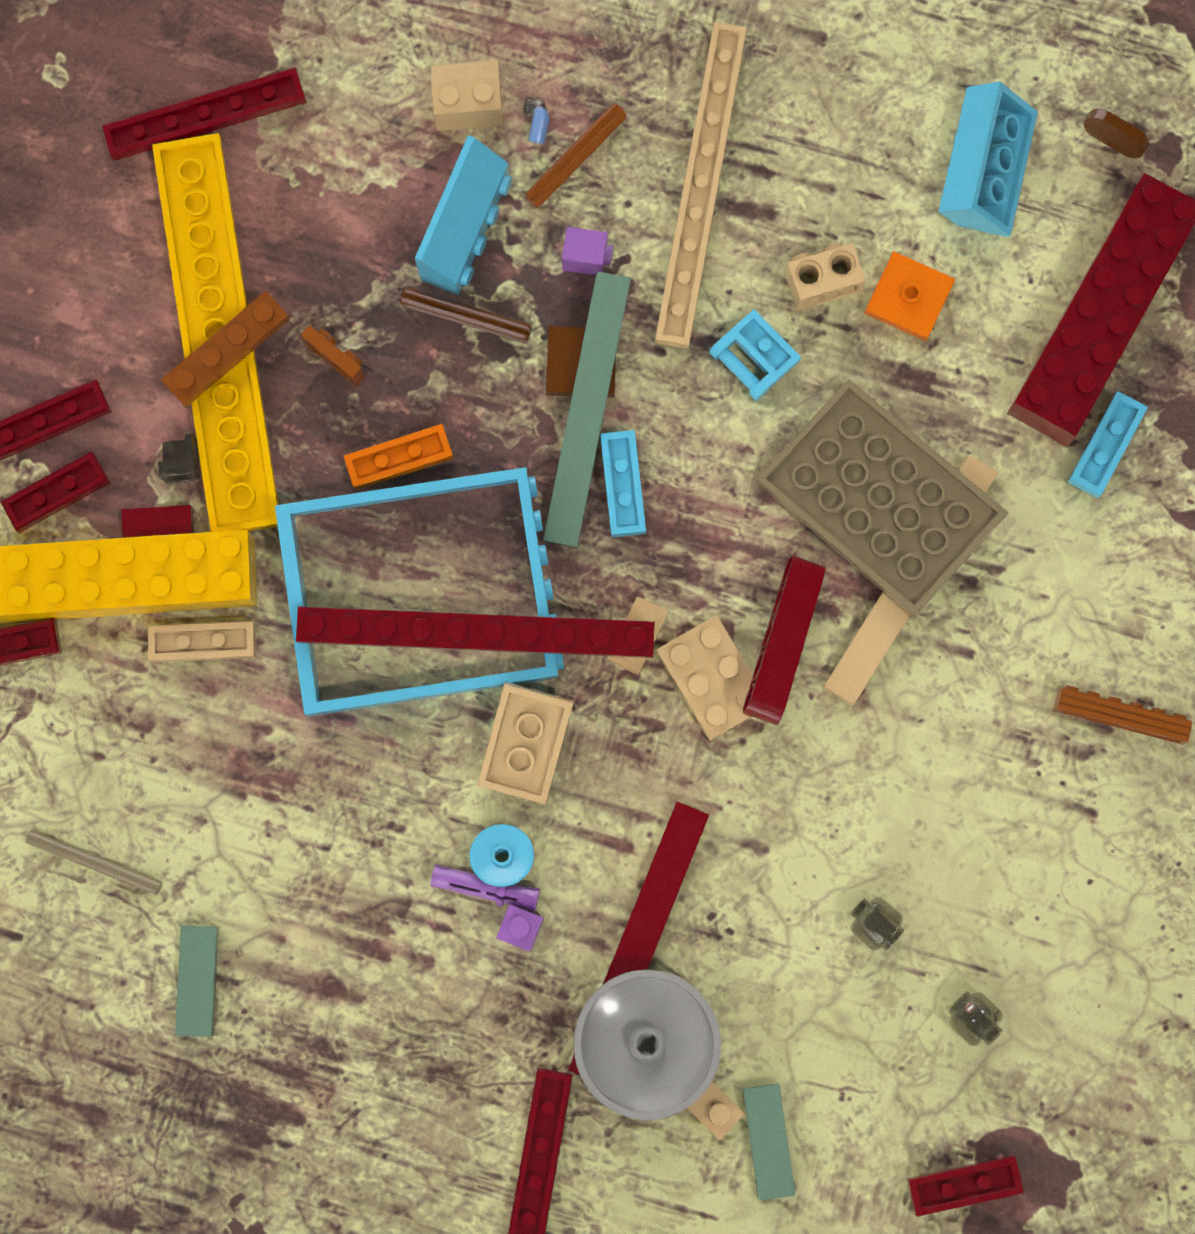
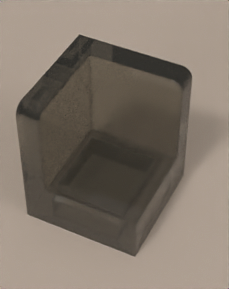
M185 433V440L166 441L163 443V461L158 462L159 476L165 483L200 481L198 444L193 433Z

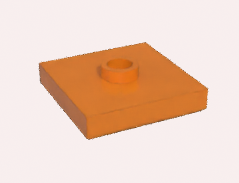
M893 251L864 314L926 342L955 282V278Z

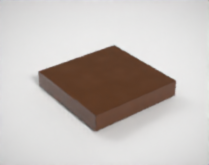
M548 326L546 396H572L586 327ZM616 358L608 393L610 398H615Z

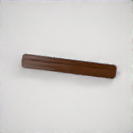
M405 287L400 297L401 305L514 341L527 343L531 335L532 328L528 323L411 287Z

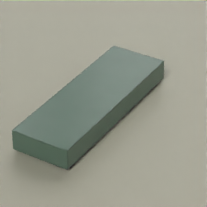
M181 926L175 1036H214L219 927Z
M779 1083L742 1088L758 1200L796 1196Z

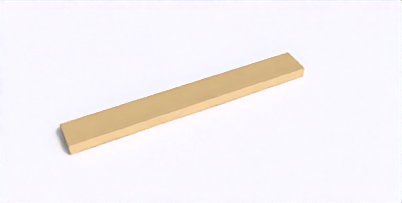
M970 455L967 456L959 469L964 476L985 493L999 473ZM882 592L823 688L849 705L854 706L910 614L887 594Z

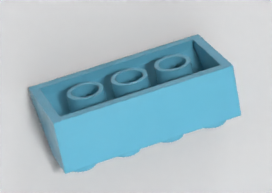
M1000 81L966 88L943 195L940 200L939 213L957 226L1008 237L1011 236L1038 111Z
M467 136L415 256L422 282L459 295L462 286L467 287L472 279L474 267H471L473 260L476 255H482L487 242V237L484 236L488 225L494 226L500 211V207L497 204L501 195L507 196L513 180L509 173L508 162L475 137Z

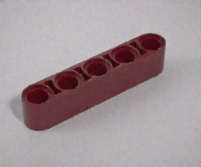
M794 555L789 558L745 699L743 714L773 725H778L781 721L824 579L825 566Z

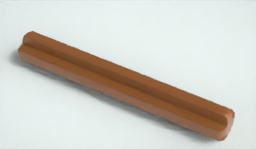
M616 103L612 104L526 192L525 195L528 202L536 208L540 207L626 119L624 109Z

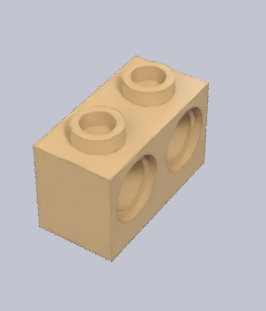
M835 243L824 248L823 252L810 255L808 252L798 254L791 258L790 262H787L785 276L797 311L860 293L866 282L853 243L844 246L842 243ZM842 264L849 272L843 275L837 274L833 271L832 266ZM811 274L816 279V282L805 284L800 280L799 276Z

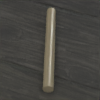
M31 830L27 835L26 843L154 895H158L161 890V881Z

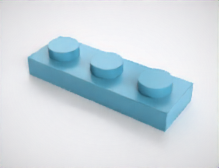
M1117 391L1112 397L1067 483L1099 498L1148 407Z
M635 430L600 434L611 538L646 534Z

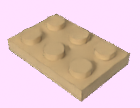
M717 615L656 650L660 660L709 742L751 718V716L743 714V707L753 674Z
M505 682L477 786L546 805L574 701Z

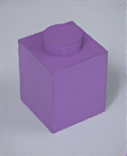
M567 227L562 255L563 271L596 275L597 271L604 272V265L611 266L613 245L608 244V232Z
M509 904L496 939L532 952L545 918Z

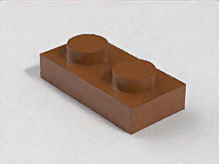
M309 325L300 336L305 346L357 387L363 381L365 375L362 367H360L363 362L350 350H346L343 353L335 346L337 341L327 331L321 328L317 332Z

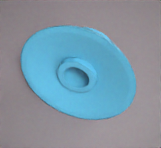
M507 824L493 825L484 829L474 839L469 854L470 864L474 873L483 882L496 887L511 886L521 881L529 873L534 861V849L528 836L519 828ZM501 853L509 856L505 862H498L496 857Z

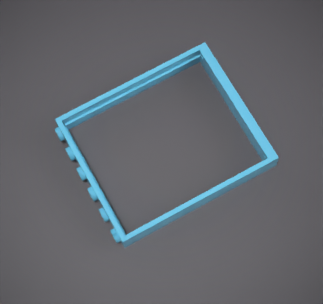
M526 467L275 505L304 715L311 717L503 687L505 682L518 685L559 678L558 670L564 669L562 654H544L546 667L321 701L313 644L296 642L298 606H308L295 516L517 482L538 617H556V613L549 614L547 605L548 600H554L551 579L544 580L542 566L548 565L545 544L538 545L536 532L543 531L540 510L533 511L531 498L538 497L535 476L528 477Z

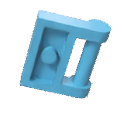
M755 309L709 350V354L715 360L720 359L750 390L749 395L755 401L761 399L772 386L801 360L800 355ZM734 343L766 374L761 381L729 350Z

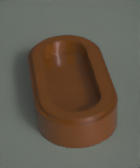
M1105 109L1091 110L1084 121V128L1092 137L1126 157L1140 158L1149 146V140L1144 132Z

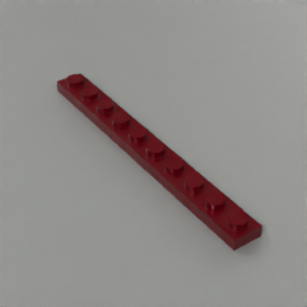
M298 606L296 642L303 644L653 658L655 621Z

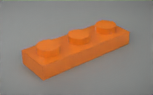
M443 424L343 456L355 491L454 459Z

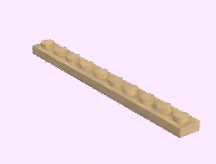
M714 22L655 337L656 344L689 349L747 27Z

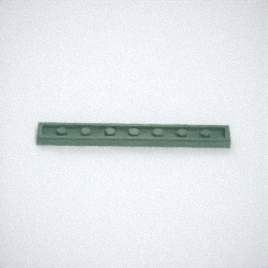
M598 271L596 274L543 542L578 548L631 282L629 277Z

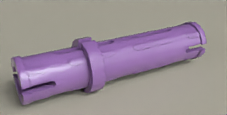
M438 864L434 867L430 883L431 887L496 901L498 906L503 907L504 904H510L531 911H535L540 895V888L519 884L496 887L483 882L476 874L443 867Z

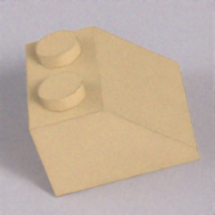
M498 60L431 66L433 112L437 131L504 125Z

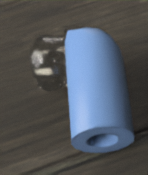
M527 97L524 101L523 112L526 115L533 116L528 141L544 145L549 125L546 103L540 97H537V99Z

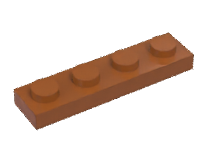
M265 291L165 375L161 381L179 402L187 408L290 320L289 315Z

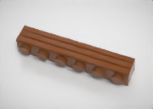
M1066 685L1065 688H1060L1057 692L1054 712L1181 745L1189 741L1193 722L1187 720L1185 715L1174 713L1171 716L1164 714L1165 710L1159 708L1144 709L1140 703L1130 702V705L1121 703L1122 699L1117 697L1105 699L1100 697V694L1097 692L1087 691V693L1078 692L1077 687Z

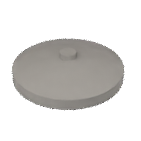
M638 970L624 973L609 980L589 998L581 1011L576 1025L574 1053L580 1076L598 1101L623 1116L640 1120H653L675 1115L687 1109L703 1095L717 1071L721 1053V1038L718 1022L713 1010L703 995L690 983L663 971Z

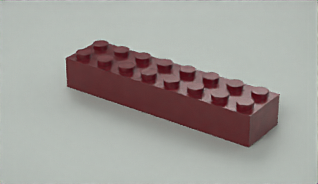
M1146 173L1142 175L1007 412L1009 416L1066 447L1075 439L1195 225V199Z

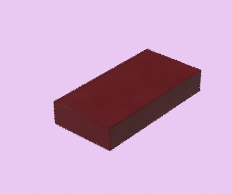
M191 505L121 509L122 538L194 533L193 507Z

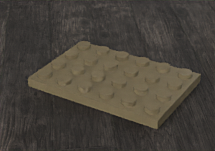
M850 379L843 384L756 479L758 485L913 618L916 617L1008 514V511Z

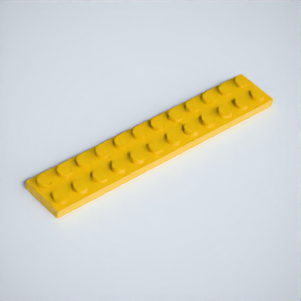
M219 133L152 144L185 359L248 306L222 139ZM254 350L191 403L211 532L248 530L251 532L278 527L275 505H279Z

